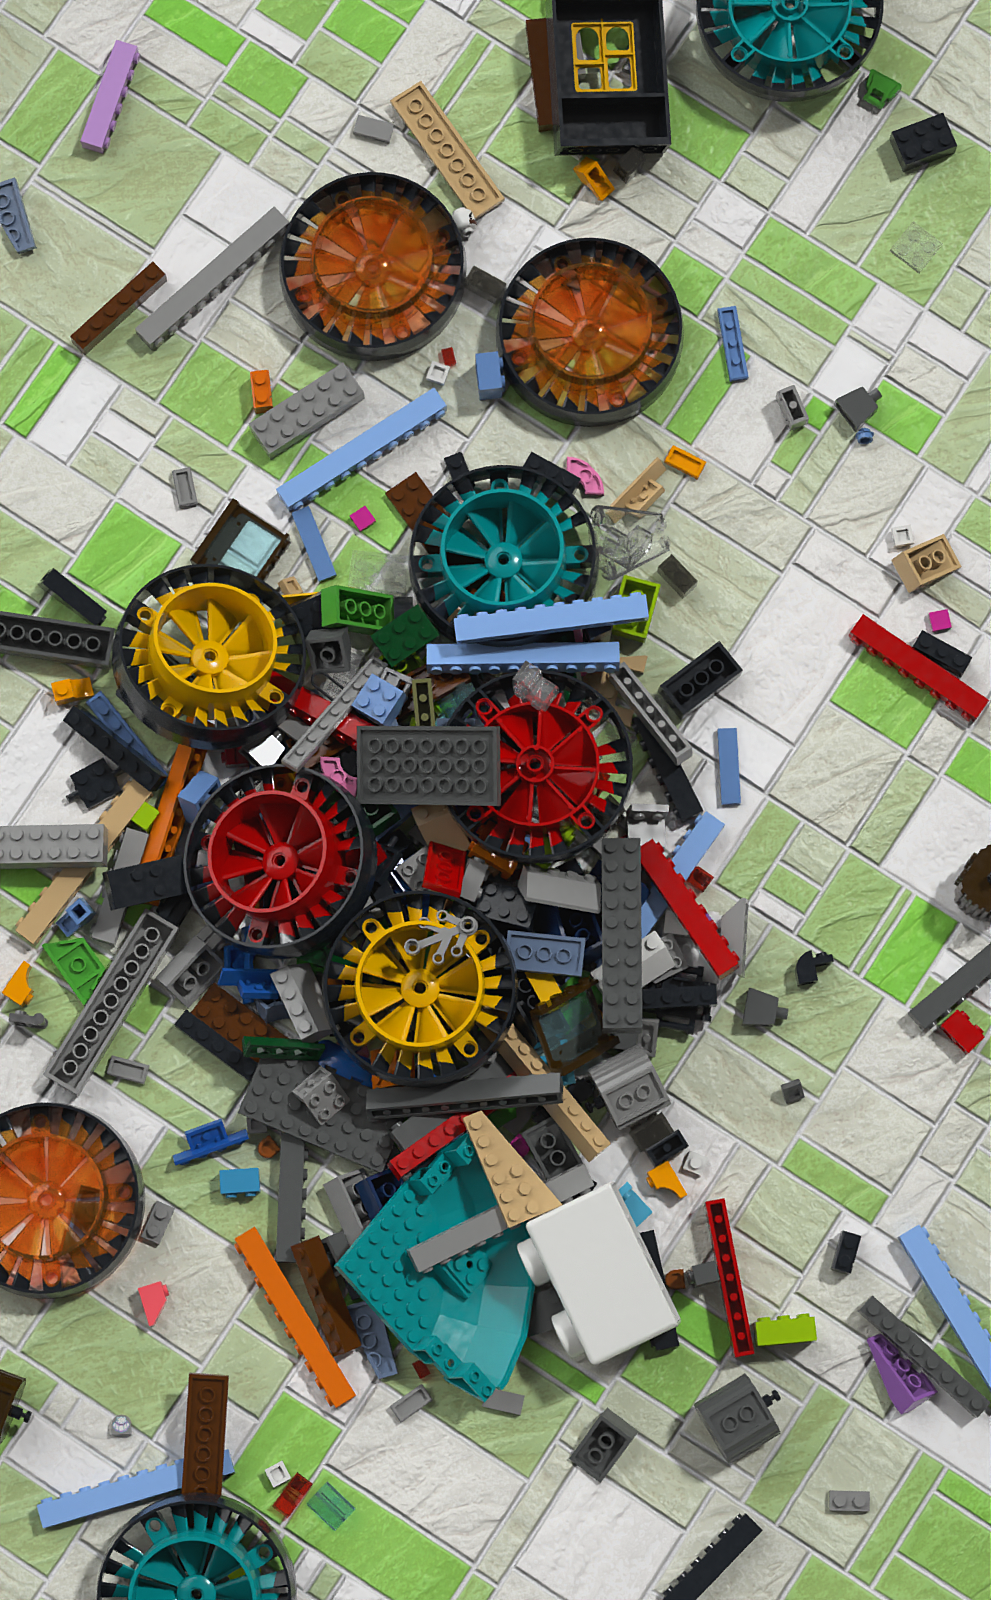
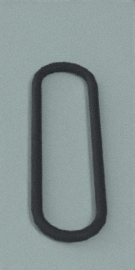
M323 671L314 672L311 676L312 685L329 700L333 701L332 697L316 686L314 683L315 675L323 674L342 690L344 687Z

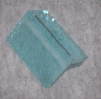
M328 1481L307 1503L334 1531L356 1509Z

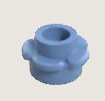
M861 428L856 433V439H858L859 444H869L873 441L874 432H871L868 428Z

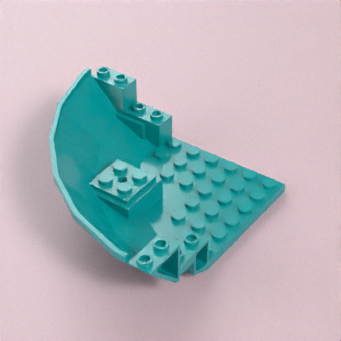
M466 1132L441 1149L428 1167L418 1169L399 1187L334 1267L410 1353L424 1364H434L444 1376L443 1379L485 1403L495 1389L503 1390L509 1382L528 1334L535 1284L521 1260L517 1244L530 1238L526 1229V1224L529 1221L522 1222L521 1226L510 1230V1228L504 1230V1234L495 1239L493 1237L486 1239V1243L479 1247L474 1245L468 1248L469 1252L461 1256L457 1254L451 1256V1261L440 1265V1263L433 1265L434 1269L425 1274L422 1271L416 1272L406 1251L498 1205L470 1136ZM468 1261L470 1262V1268L466 1265Z

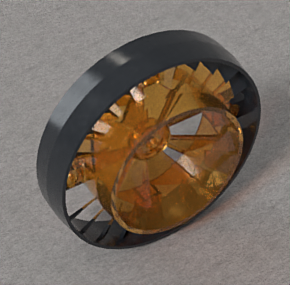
M382 172L347 175L316 190L303 202L292 217L287 227L279 256V276L283 297L299 327L312 340L325 349L347 358L362 361H382L399 358L411 354L430 343L447 327L461 303L466 284L467 263L465 247L459 229L449 211L435 195L418 183L398 175ZM376 184H383L381 197L375 196ZM361 185L362 197L352 199L348 187ZM397 187L404 189L399 202L393 200ZM330 195L335 208L326 215L316 203ZM418 195L424 200L413 212L409 209V206ZM340 200H347L346 202L339 204ZM433 208H436L449 224L428 233L421 219ZM304 216L305 218L313 222L315 225H317L318 229H315L314 227L310 226L309 224L305 223L300 219ZM359 216L368 250L364 249L352 222L354 217ZM398 219L383 251H381L394 220ZM291 235L312 242V245L289 238ZM445 237L447 240L441 243L437 241V238ZM324 239H329L356 258L355 262L322 250ZM456 245L459 246L460 253L434 256V254ZM285 256L310 258V261L284 259ZM371 265L378 267L376 271H370L368 268ZM435 265L461 266L460 274L435 272ZM355 272L354 277L328 288L320 278ZM312 275V282L289 290L286 278ZM434 281L456 287L453 296L432 288ZM363 285L365 289L357 307L350 305L349 303ZM380 287H381V289H382V291H383V294H384V296H385V298H386V301H387V303H388V307H385V306H384V302H383V299H382V296H381V293H380V290H379ZM302 294L309 296L306 300H301L299 297ZM428 297L446 307L441 314L425 303ZM320 302L324 306L310 319L301 311ZM420 311L431 324L414 335L407 320ZM334 316L336 320L328 332H324L323 329ZM349 325L352 329L348 341H344L342 339ZM389 328L395 342L385 344L383 329ZM365 330H370L369 345H363ZM404 331L408 335L401 338L398 336V333Z
M577 238L563 241L544 249L532 257L517 272L505 291L499 306L496 322L498 356L503 359V372L515 392L530 407L542 415L564 424L582 427H600L619 423L636 416L653 404L666 390L676 373L684 340L681 308L676 293L665 274L652 260L638 250L626 244L603 238ZM580 249L582 263L572 265L567 251ZM596 249L602 250L601 263L595 262ZM617 254L624 256L619 268L613 266ZM546 259H549L554 274L548 280L534 267ZM563 263L567 267L559 269L557 266ZM639 263L643 268L633 279L628 274L635 264ZM655 276L668 293L648 300L641 286ZM522 278L534 287L538 293L536 294L518 281ZM575 280L579 282L585 311L583 316L572 288L567 286ZM614 285L617 286L604 311L599 317L602 307L612 287ZM508 297L530 305L531 309L507 301ZM545 301L573 322L572 327L539 313L541 303ZM662 305L664 310L658 311L655 309V306ZM675 313L677 315L678 322L653 324L656 320ZM502 318L526 321L528 324L502 322ZM592 331L595 335L587 337L585 332ZM652 333L678 335V343L653 341ZM571 337L572 340L546 351L542 349L538 341ZM528 338L527 346L506 353L503 340ZM652 349L672 356L671 364L668 365L648 356L649 350ZM579 350L581 354L573 371L566 370L565 368ZM595 353L598 355L604 374L600 372ZM522 357L525 361L517 363L515 358ZM644 364L662 376L657 383L641 371ZM536 366L539 372L524 383L517 372ZM635 378L647 393L629 403L623 386ZM548 381L552 383L543 397L538 395ZM564 390L567 392V395L561 407L557 403ZM580 395L585 396L584 411H578ZM598 395H604L610 410L599 411ZM618 398L622 401V404L615 405L612 401Z
M39 1102L19 1106L1 1113L0 1134L7 1144L3 1147L0 1145V1197L27 1199V1202L0 1205V1253L3 1250L6 1252L0 1260V1288L19 1296L35 1299L64 1298L93 1288L114 1273L124 1262L141 1231L145 1213V1187L142 1172L133 1151L124 1138L109 1123L92 1112L77 1106L56 1102ZM50 1108L63 1109L58 1134H52ZM30 1110L32 1134L18 1138L9 1116ZM77 1113L85 1115V1118L73 1140L68 1137ZM45 1118V1126L38 1128L36 1125L37 1120ZM98 1124L106 1128L89 1149L83 1146ZM117 1140L121 1147L99 1162L96 1156ZM48 1141V1181H46L44 1143ZM6 1157L34 1185L33 1187L4 1163ZM85 1157H87L88 1160L61 1187L62 1183L70 1176V1174L85 1159ZM128 1160L133 1172L134 1182L110 1184L106 1170ZM123 1188H129L130 1194L126 1198L120 1196V1191ZM49 1195L52 1198V1202L45 1206L42 1203V1199ZM100 1197V1201H67L68 1199ZM135 1202L134 1214L112 1211V1204ZM62 1214L85 1233L82 1239L61 1217ZM29 1215H34L10 1245L1 1240L4 1235ZM45 1220L49 1221L51 1255H41ZM108 1222L129 1229L127 1237L107 1228ZM100 1238L117 1250L115 1256H112L97 1243ZM87 1251L102 1268L97 1273L84 1256V1253ZM17 1259H19L21 1262L13 1283L8 1285L6 1282ZM72 1260L81 1282L64 1288L62 1264ZM33 1265H41L43 1291L29 1290ZM57 1274V1282L50 1284L48 1282L49 1275Z

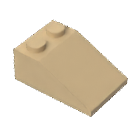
M944 534L905 550L891 560L909 593L962 567Z
M418 805L411 808L417 826L427 845H429L430 841L463 851L469 850L470 841L468 836L453 820L446 805ZM452 805L453 809L455 810V812H456L457 815L459 816V814H458V812H457V810H456L455 805Z

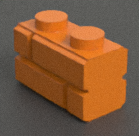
M269 370L250 372L254 412L255 414L266 413L273 408Z

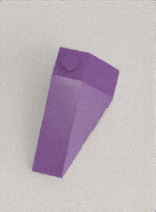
M881 1333L867 1339L889 1398L901 1415L914 1410L938 1393L928 1377L922 1371L918 1373L911 1366L913 1363L909 1359L904 1360L898 1354V1349Z

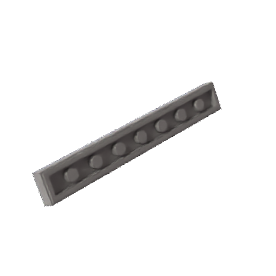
M372 655L282 758L281 764L298 773L353 709L352 703L370 675L373 673L380 678L388 664Z

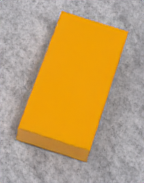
M674 445L664 461L665 464L697 480L706 465V461Z

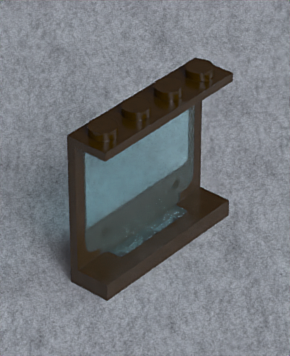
M232 498L190 561L192 565L217 564L233 567L250 573L265 582L270 574L268 571L271 566L275 567L279 562V555L282 550L286 551L290 546V535L288 533H281L241 507L239 502Z
M581 978L578 980V984L564 988V992L550 996V1000L536 1004V1008L529 1011L551 1072L560 1073L561 1076H565L621 1043L618 1036H608V1033H603V1019L591 988L599 983L598 979Z

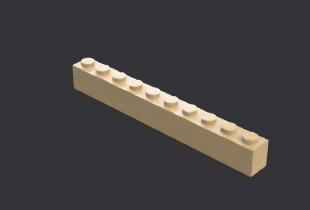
M135 779L129 780L122 789L124 791L120 797L117 795L112 800V807L109 811H104L99 817L100 822L98 824H104L108 829V853L120 839L122 832H125L132 824L131 818L144 802L148 803L154 795L153 792H149ZM97 867L63 868L61 872L57 871L51 879L53 881L49 887L46 886L39 894L41 897L37 903L33 902L27 910L29 913L26 917H21L15 925L17 927L15 931L36 946Z
M487 1006L482 1008V1012L503 1020L507 1018L503 1011ZM476 1022L475 1024L493 1043L498 1034ZM512 1023L507 1037L497 1051L518 1076L550 1073V1068ZM564 1085L563 1103L542 1105L588 1162L596 1158L611 1144Z

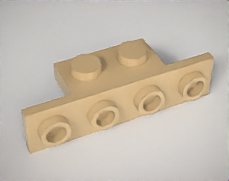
M658 457L605 510L614 523L627 510L640 517L665 492L663 486L655 482L666 471L665 466Z

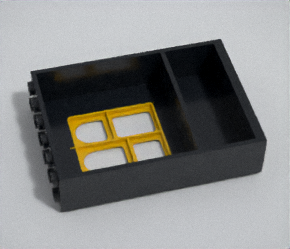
M546 0L554 156L664 154L672 143L663 1ZM618 27L625 30L629 39L628 50L607 49L606 34L611 28ZM582 28H591L596 32L599 41L598 60H579L577 58L576 34ZM609 58H628L630 60L631 88L612 89L609 87L607 63ZM599 68L601 88L580 89L578 69Z

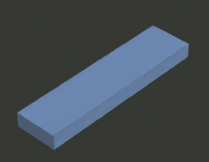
M736 306L718 308L717 312L729 381L748 379Z
M307 506L292 512V517L319 583L337 576L310 507Z
M737 728L717 729L721 805L741 804Z

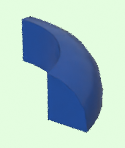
M331 1040L319 1041V1043L325 1044V1050L318 1061L320 1066L324 1068L329 1066L337 1069L336 1074L349 1080L353 1077L354 1080L361 1082L362 1085L373 1088L372 1075L352 1061L341 1046ZM359 1055L363 1060L371 1064L369 1058Z

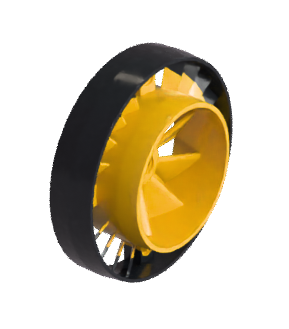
M194 564L175 568L157 576L142 587L133 597L117 627L112 649V668L117 688L123 700L134 715L155 733L168 740L192 748L207 750L231 749L253 743L274 731L290 714L298 699L305 677L306 644L296 614L288 602L269 584L250 573L233 567L217 564ZM168 587H172L175 594H172ZM152 595L162 607L159 612H156L142 602ZM264 604L271 609L269 612L263 607ZM202 610L207 611L208 640L205 641L197 611ZM280 618L285 626L275 629L273 621ZM172 619L194 645L193 649H189L161 631L163 625ZM241 621L242 623L239 625V627L234 631V633H233V634L228 638V640L223 644V642L227 639V637L231 634V632L234 630V628H235V627L238 625V623ZM125 622L129 623L141 632L123 628ZM291 635L295 642L292 645L277 646V638ZM122 646H126V647H136V648H145V649H127V648H122ZM162 653L189 658V663L169 666ZM276 654H298L300 664L275 662ZM145 664V665H143V666H138V667H133V668H128V669H127V666ZM273 668L299 675L290 695L269 683ZM192 674L197 676L192 683L185 680ZM149 680L148 683L137 687V684ZM157 695L164 701L160 708L150 701ZM251 709L258 720L249 723L244 712ZM181 714L193 717V724L178 718ZM234 717L237 726L228 727L226 719ZM207 720H214L215 727H207Z
M407 891L384 897L368 905L358 912L340 931L328 953L322 977L323 1006L335 1039L352 1061L363 1070L381 1080L400 1086L435 1087L457 1081L473 1073L484 1065L500 1048L508 1035L516 1014L518 1003L517 969L512 952L504 936L497 926L479 909L466 901L444 893ZM423 896L430 897L429 921L419 920L422 917ZM406 897L410 920L408 922H404L399 898ZM447 899L453 902L449 912L450 915L462 919L467 910L470 909L485 924L475 934L466 939L462 948L463 955L460 958L466 954L470 957L439 978H436L460 959L454 958L451 955V948L456 945L460 934L452 937L444 955L445 961L440 966L433 963L432 956L437 952L441 942L431 945L425 969H423L426 947L420 949L419 954L410 956L406 953L404 944L409 939L420 941L427 938L428 931L431 930H422L419 928V925H430L438 928L446 927L448 929L456 927V925L446 922L445 925L439 924L436 917L437 912L443 910ZM382 904L392 923V927L386 930L370 912ZM354 924L370 942L364 952L342 940V937ZM375 924L377 926L376 931L368 933L366 931L367 925ZM479 935H484L487 938V942L480 945L476 942V938ZM389 937L407 965L409 973H407L385 945ZM499 939L504 951L480 961L478 955ZM411 946L409 950L415 951L416 946ZM455 949L453 953L459 954L460 949ZM336 955L358 964V967L354 968L334 962L332 958ZM437 956L435 958L436 962H440L442 960L441 956ZM510 965L511 974L484 978V971ZM363 973L400 983L401 987L363 983ZM328 978L355 981V985H328ZM418 984H423L426 990L424 993L418 994L415 992V987ZM485 989H512V997L485 995ZM440 992L477 996V999L475 1001L440 994ZM356 998L354 1003L334 1008L329 1007V1002ZM404 999L405 1002L377 1024L370 1018V1016ZM432 1005L453 1030L451 1034H448L432 1009ZM483 1006L507 1012L506 1020L482 1012ZM416 1008L418 1012L414 1042H407L408 1032ZM361 1014L364 1021L345 1037H342L336 1025ZM476 1022L498 1034L485 1052L469 1034ZM357 1033H361L365 1038L363 1042L356 1043L354 1036ZM377 1037L385 1044L371 1065L356 1053ZM453 1045L468 1063V1065L459 1070H456L447 1049ZM467 1045H473L475 1052L468 1055L464 1052V1048ZM399 1050L400 1055L394 1074L387 1073L395 1051ZM435 1052L441 1076L434 1077L430 1055ZM413 1054H418L417 1078H410Z

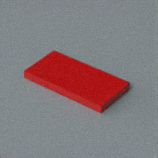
M430 841L427 849L422 887L459 898L462 890L467 852Z

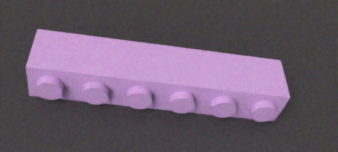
M119 40L115 41L80 140L82 148L102 154L105 148L108 149L111 138H109L111 131L114 132L117 121H115L117 114L120 115L122 111L123 97L126 98L128 94V82L132 81L134 77V65L138 64L140 59V53L136 45Z

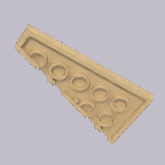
M482 1111L462 1118L507 1228L562 1206V1203Z

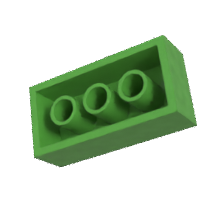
M339 585L321 589L322 627H347L349 632L372 635L394 620V595Z

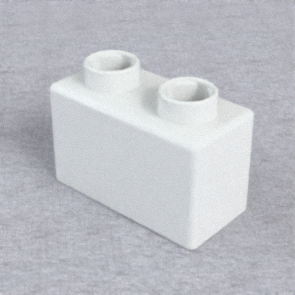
M614 1181L555 1208L526 1224L530 1238L517 1244V1249L533 1283L536 1286H540L551 1281L565 1310L553 1315L552 1323L562 1346L570 1358L573 1359L586 1353L590 1363L598 1365L677 1327L681 1323V1318Z

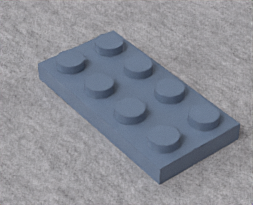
M508 930L507 944L512 952L517 971L582 977L586 938ZM509 965V966H505V967H504V970H510V971H511L510 965Z

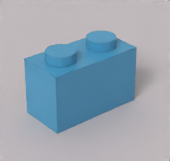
M259 1168L219 1170L221 1195H225V1198H237V1194H245V1197L257 1196L256 1193L261 1192Z

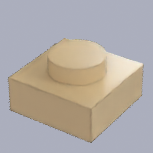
M294 576L282 579L277 583L284 595L303 593Z

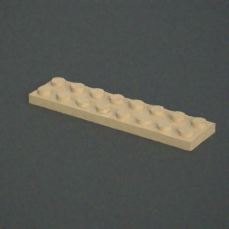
M419 81L390 100L391 105L464 208L472 211L475 219L505 201L504 196L422 81Z

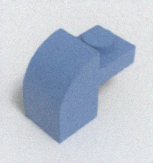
M79 898L65 910L67 913L56 924L67 937H71L83 925L88 924L96 915V912L84 898Z

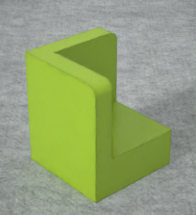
M144 802L131 818V821L149 834L152 829L151 824L160 812L147 802Z

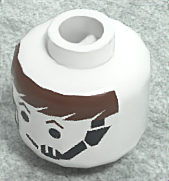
M464 207L453 211L452 218L460 234L464 237L472 235L477 227L472 211Z

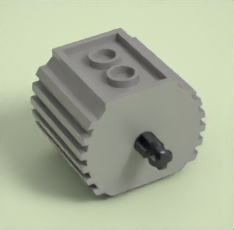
M640 1043L587 1070L600 1095L593 1099L592 1104L589 1102L585 1103L587 1111L593 1113V1108L600 1109L605 1106L619 1131L671 1105L660 1078Z

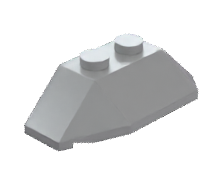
M741 898L722 916L721 922L718 923V933H721V936L724 935L729 943L727 947L731 952L735 951L740 959L738 961L739 968L734 972L741 978H745L749 901L746 898Z

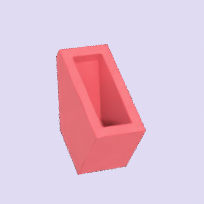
M161 1281L138 1288L150 1327L155 1326L167 1303L166 1296H169L167 1285H163Z

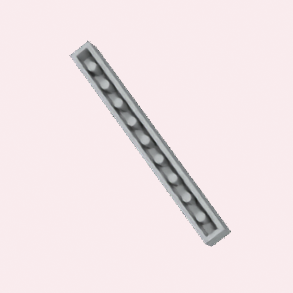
M275 206L271 208L135 328L136 334L151 350L154 347L158 348L161 346L168 335L171 336L178 330L180 324L188 322L196 310L200 311L203 309L210 298L213 299L220 293L222 287L229 286L238 273L242 274L248 268L247 265L252 261L256 262L262 256L261 253L264 250L271 249L279 237H284L290 222Z
M582 1163L543 1182L563 1204L572 1201V1196L578 1193L583 1195L590 1192V1187L594 1186L585 1164ZM496 1205L406 1251L416 1272L422 1271L425 1274L434 1269L433 1265L437 1263L443 1265L451 1261V1256L456 1254L461 1256L469 1252L468 1248L474 1245L479 1247L486 1243V1239L490 1237L495 1239L503 1235V1231L508 1228L499 1206ZM536 1216V1217H534V1218H531V1219H529L528 1221H531V1220H533V1219H535V1218H537V1217H539V1216ZM521 1223L510 1227V1230L518 1228L519 1226H521Z

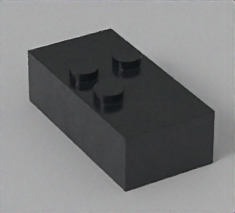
M718 641L661 684L658 693L682 721L737 679L743 669L721 642Z
M181 855L102 873L111 911L188 893Z

